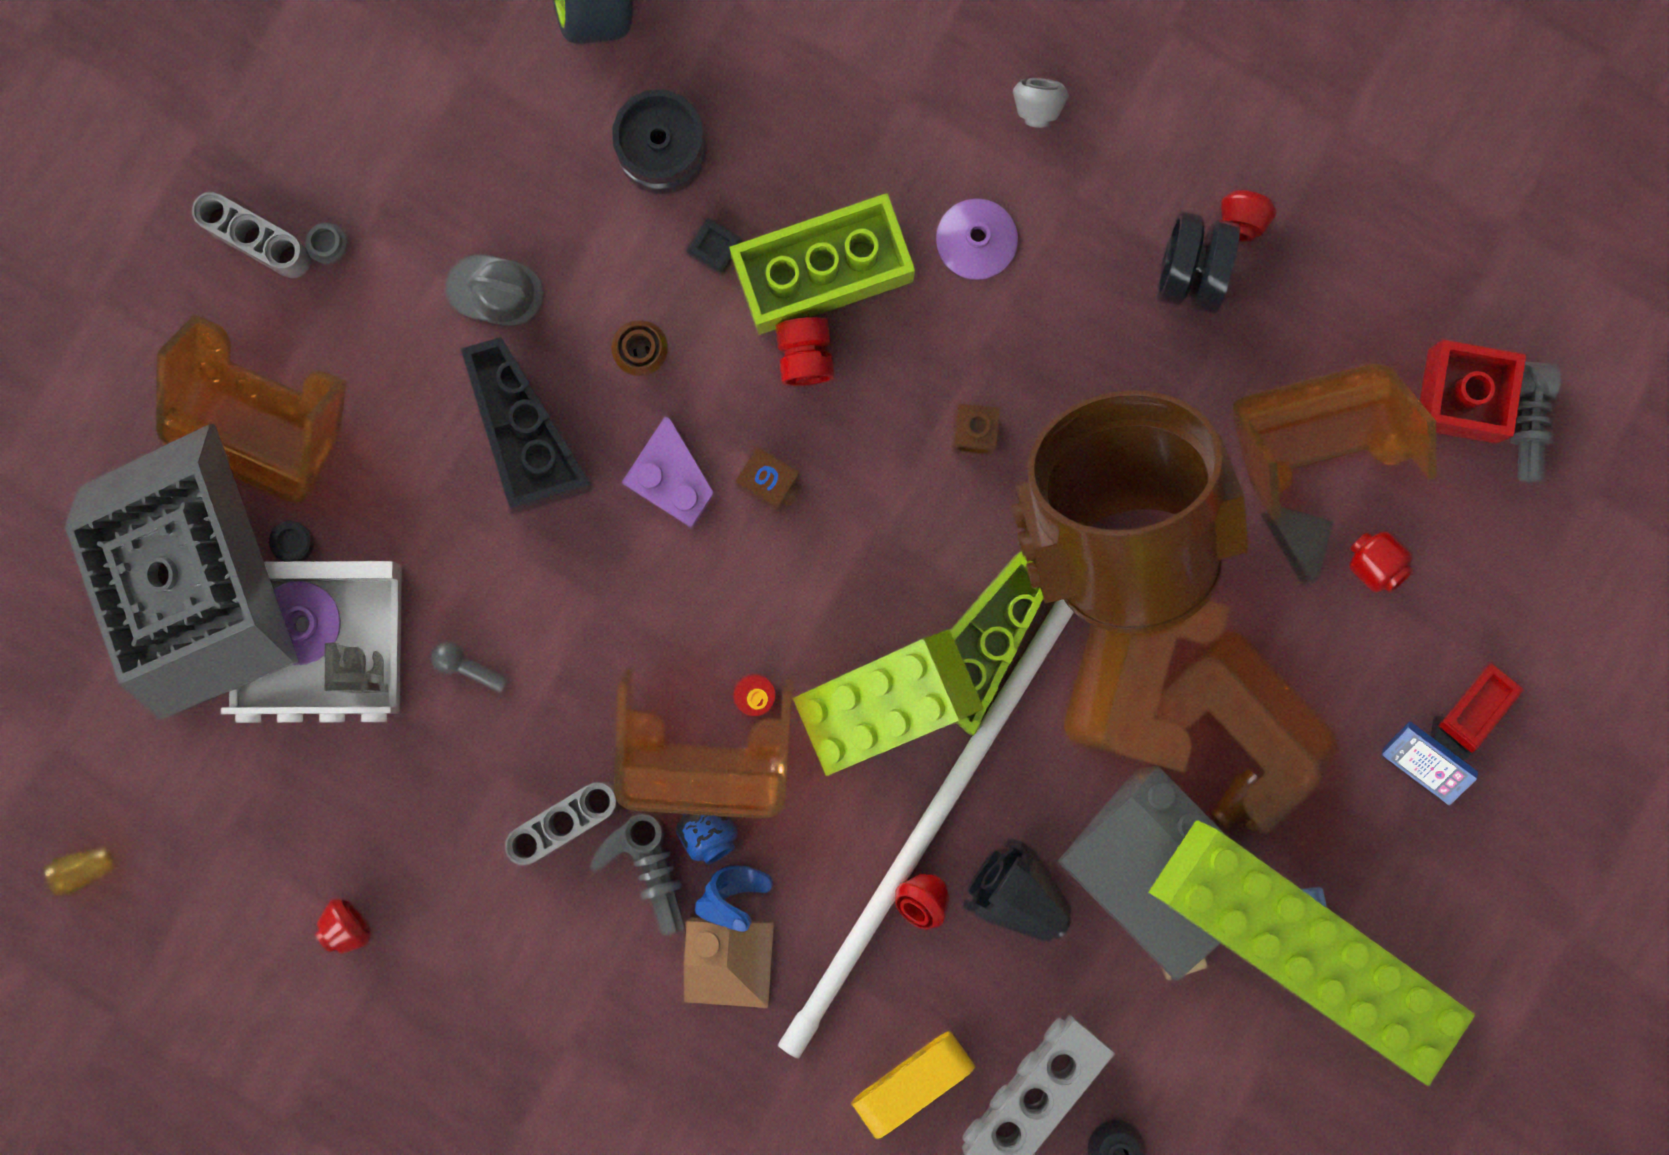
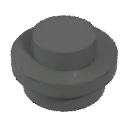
M321 223L309 231L305 245L308 254L315 261L321 264H333L341 260L348 248V240L343 230L337 225Z

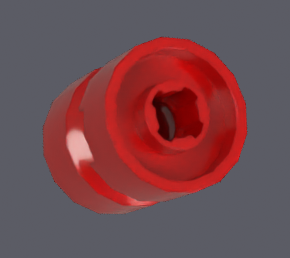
M819 317L797 318L775 325L778 350L785 353V356L779 360L783 385H815L835 379L832 354L825 351V348L831 344L828 319Z

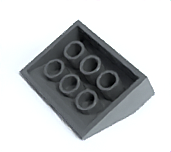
M1159 766L1136 769L1057 862L1174 980L1179 981L1214 950L1220 942L1148 893V891L1196 820L1220 832L1222 831Z

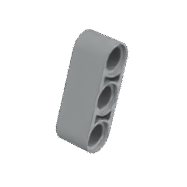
M207 192L198 196L194 201L192 216L195 222L213 237L285 277L298 278L309 270L311 256L308 254L306 247L290 233L220 194ZM219 208H224L223 217L216 223H210L211 214ZM253 228H259L258 238L251 243H245V236L248 231ZM294 247L295 254L292 260L287 263H280L281 253L287 248Z
M594 782L514 829L505 841V851L508 858L518 865H529L541 860L610 818L617 812L620 806L621 797L618 790L608 782ZM595 789H602L609 795L610 805L604 813H598L590 806L589 797ZM559 811L569 813L574 821L572 831L568 835L558 833L554 828L553 819ZM523 833H528L536 839L537 850L531 857L523 855L517 847L518 839Z

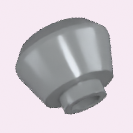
M1022 79L1013 88L1018 115L1025 118V124L1033 127H1047L1050 121L1057 120L1069 98V93L1062 83L1049 79Z

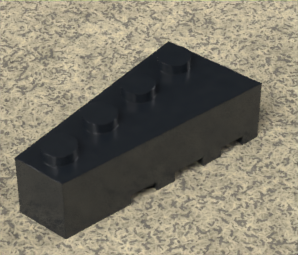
M502 337L460 348L511 515L591 492L590 481L584 471L581 470L573 453L559 434L548 412L537 398Z

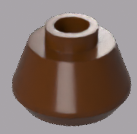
M634 320L624 324L617 330L612 340L611 352L615 363L622 371L633 376H647L656 372L664 364L668 354V342L663 331L654 323L646 320ZM646 347L650 350L649 354L646 352Z

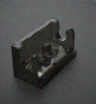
M325 643V691L338 693H388V684H384V660L381 653L378 651L373 652V667L370 671L366 672V656L360 647H348L339 645V643Z

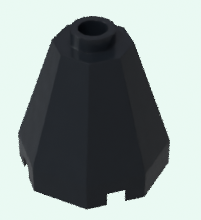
M1013 838L1008 839L1004 845L1009 850L1004 854L997 850L992 852L969 883L967 892L973 896L972 902L964 900L963 908L985 922L1045 942H1049L1053 938H1061L1067 932L1072 922L1070 918L1071 905L1037 853L1022 841Z

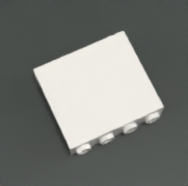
M393 561L264 562L273 589L288 582L303 581L315 584L327 591L339 609L341 620L340 632L332 649L321 659L306 665H290L229 691V707L221 708V714H235V722L237 723L261 722V714H277V722H303V714H319V722H345V714H361V722H387V714H400L402 565ZM305 616L299 618L296 623V627L300 632H304L309 626V621Z

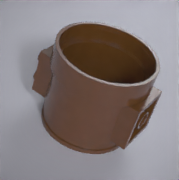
M1140 390L1117 391L1088 398L1067 408L1050 421L1035 440L1028 460L1029 482L1015 485L1019 502L1011 504L1017 530L1024 528L1023 531L1017 532L1022 555L1026 558L1027 562L1033 561L1026 564L1032 589L1041 588L1045 604L1064 599L1069 608L1080 618L1105 630L1131 634L1160 631L1185 621L1205 606L1216 591L1222 574V559L1249 552L1245 495L1220 433L1216 432L1210 421L1196 408L1169 395ZM1130 510H1159L1175 514V516L1160 523L1137 529L1104 530L1089 527L1105 517Z

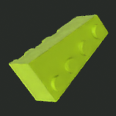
M1019 552L1011 559L950 630L984 707L983 710L955 722L972 736L975 735L986 709L991 703L1026 630L1029 628L1043 600L1041 588L1032 589L1026 564L1032 561L1027 562L1022 552Z

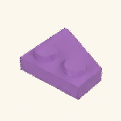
M666 416L622 481L624 486L691 529L715 495L673 423Z

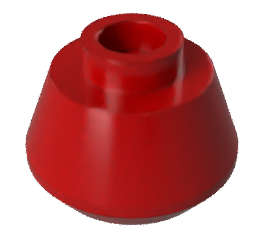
M1236 190L1230 192L1221 200L1222 220L1239 224V241L1251 242L1255 237L1262 236L1277 214L1273 201L1257 192Z
M919 874L896 888V907L909 923L921 929L938 928L944 923L950 895L947 885L941 878L932 874Z
M344 898L330 900L317 921L319 930L315 933V936L322 947L329 953L336 950L338 953L344 954L369 944L371 937L369 925L360 912Z

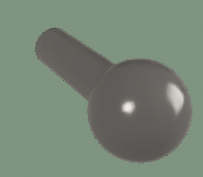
M441 642L432 651V665L442 674L459 672L499 693L502 692L508 678L466 658L463 649L455 642Z

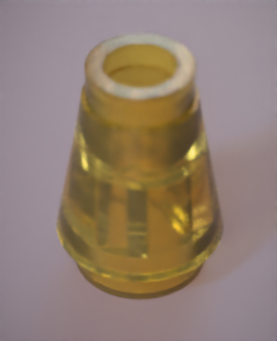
M102 847L54 857L52 863L44 866V875L55 897L63 894L69 897L107 872L114 870V865L107 848Z

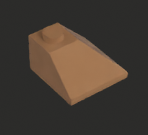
M691 916L687 920L684 1002L768 1008L774 922L752 921L747 931L740 932L713 924L701 917Z

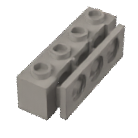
M1069 1014L1064 1021L1058 1018L1046 1031L1043 1042L1035 1052L1031 1051L1017 1068L1018 1073L1009 1084L1002 1086L990 1101L988 1110L980 1119L977 1118L967 1128L962 1137L965 1141L962 1146L964 1155H1034L1115 1053L1072 1015ZM1057 1055H1069L1070 1062L1064 1070L1054 1071L1051 1069V1062ZM1040 1088L1043 1090V1096L1037 1103L1027 1104L1023 1102L1026 1092L1030 1089ZM1013 1122L1016 1124V1129L1010 1136L1000 1137L996 1135V1130L1002 1123Z

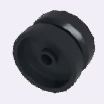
M665 89L646 90L631 97L618 110L612 126L613 147L626 177L639 189L653 194H673L689 187L701 174L707 158L704 129L695 107L682 95Z
M1180 211L1163 254L1157 300L1178 306L1187 298L1192 286L1191 301L1194 310L1212 314L1217 313L1225 297L1236 259L1240 235L1239 224L1218 219L1209 227L1204 239L1205 224L1202 215Z

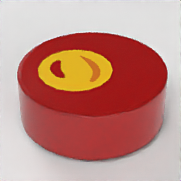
M756 674L745 676L737 683L734 689V702L737 708L746 715H764L775 703V688L764 676Z

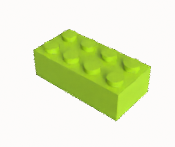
M888 193L729 247L731 258L758 335L775 330V325L780 322L813 317L914 281L915 268Z
M949 629L919 640L793 698L826 776L984 709Z

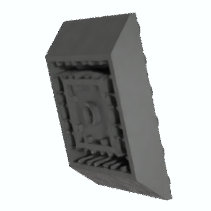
M215 424L206 425L78 488L64 526L119 685L159 720L169 718L299 662ZM162 563L166 565L169 571V579L165 585L158 578V570Z

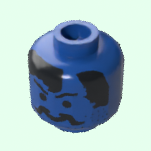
M698 799L681 810L684 817L677 823L676 833L692 860H704L709 865L724 858L735 849L733 842L737 839L738 830L722 803L709 802L705 804L703 799Z

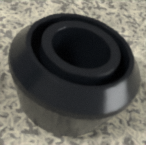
M1110 1120L1102 1123L1092 1132L1088 1141L1087 1151L1088 1155H1113V1153L1114 1155H1125L1123 1148L1127 1150L1126 1155H1145L1146 1147L1144 1139L1137 1128L1122 1120Z

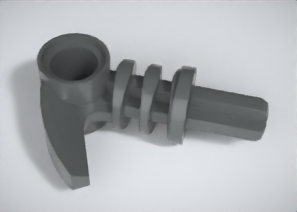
M1525 362L1518 405L1519 416H1517L1515 426L1519 427V430H1515L1514 436L1510 438L1511 444L1518 445V479L1525 483L1542 482L1544 479L1545 445L1554 442V434L1545 431V427L1552 426V418L1545 417V413L1552 412V403L1546 401L1555 400L1561 386L1560 369L1557 364Z
M644 812L630 818L625 825L614 831L603 842L594 855L590 868L594 873H597L620 853H629L633 858L634 866L642 867L643 874L637 876L638 880H645L647 888L640 892L642 900L651 898L660 933L662 935H671L685 928L675 890L682 888V883L678 879L672 880L669 873L675 870L674 865L667 866L665 858L670 856L671 853L670 851L663 852L661 842L665 836L663 821L653 813ZM640 820L650 822L655 828L656 835L650 844L640 843L634 836V827Z

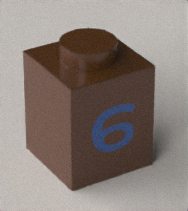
M759 447L755 448L735 480V484L739 489L778 513L783 505L789 508L792 506L803 487L797 483L800 479V472Z

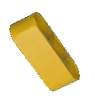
M949 1030L867 1087L852 1100L851 1105L875 1139H879L893 1131L963 1080L975 1069V1064L954 1034Z

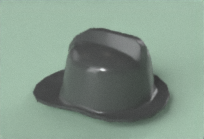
M471 255L463 258L452 267L446 279V294L449 303L458 313L469 318L499 325L517 326L528 322L537 314L543 300V288L539 277L529 267L519 262L498 257Z

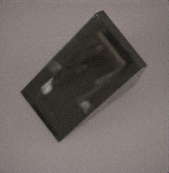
M1277 505L1261 513L1260 515L1300 584L1303 586L1319 579L1334 521Z

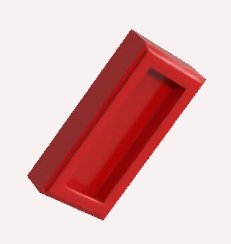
M1489 663L1438 726L1472 753L1479 748L1524 689L1495 665Z

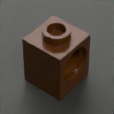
M959 403L955 413L951 452L993 456L997 445L1001 408Z

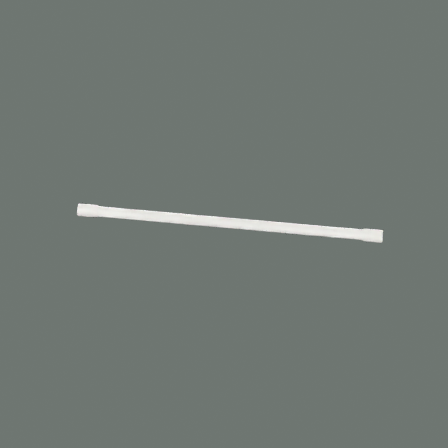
M1064 599L1056 601L987 711L975 735L969 740L805 1006L796 1014L778 1043V1046L791 1056L799 1059L818 1029L821 1018L894 903L896 888L907 881L1074 613L1065 603Z

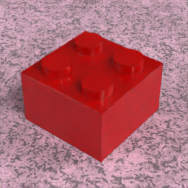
M1444 339L1429 348L1415 429L1494 444L1513 437L1526 354Z

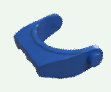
M733 865L724 867L713 873L711 881L705 887L706 891L696 902L695 913L713 924L745 932L752 924L750 916L746 912L728 904L725 899L731 895L743 892H769L773 886V879L764 872L746 866Z

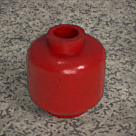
M1388 531L1377 533L1374 536L1366 532L1350 548L1354 553L1349 563L1350 570L1375 593L1384 590L1389 594L1392 593L1414 571L1410 567L1413 561L1411 552Z

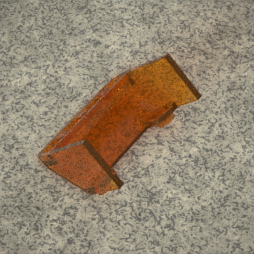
M1368 364L1247 395L1236 400L1232 406L1234 425L1251 486L1273 520L1281 518L1280 493L1288 489L1293 483V472L1291 469L1368 450L1374 459L1388 465L1398 464L1403 460L1412 458L1429 480L1437 478L1436 420L1397 373L1387 365Z
M626 668L618 683L614 795L621 806L633 811L759 819L772 818L780 813L785 804L794 679H785L781 719L765 718L755 723L749 733L748 749L665 744V724L656 713L648 710L633 709L635 669Z

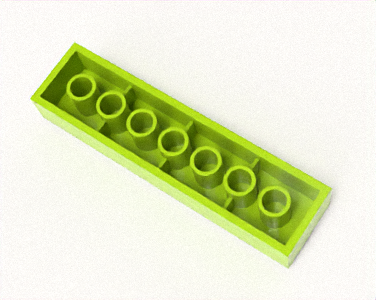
M1199 820L1195 821L1148 891V893L1428 1087L1476 1015L1222 832Z

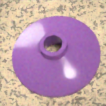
M969 199L954 205L941 219L936 234L937 250L946 267L956 275L971 280L988 279L1001 273L1012 261L1018 244L1017 229L1009 213L998 204L985 199ZM975 229H979L985 233L986 238L981 242H976L971 238L970 233Z
M294 581L276 587L273 590L299 661L292 665H306L321 659L332 649L340 632L341 620L336 602L323 588L309 582ZM305 616L309 621V626L307 630L300 632L296 627V623L299 618Z

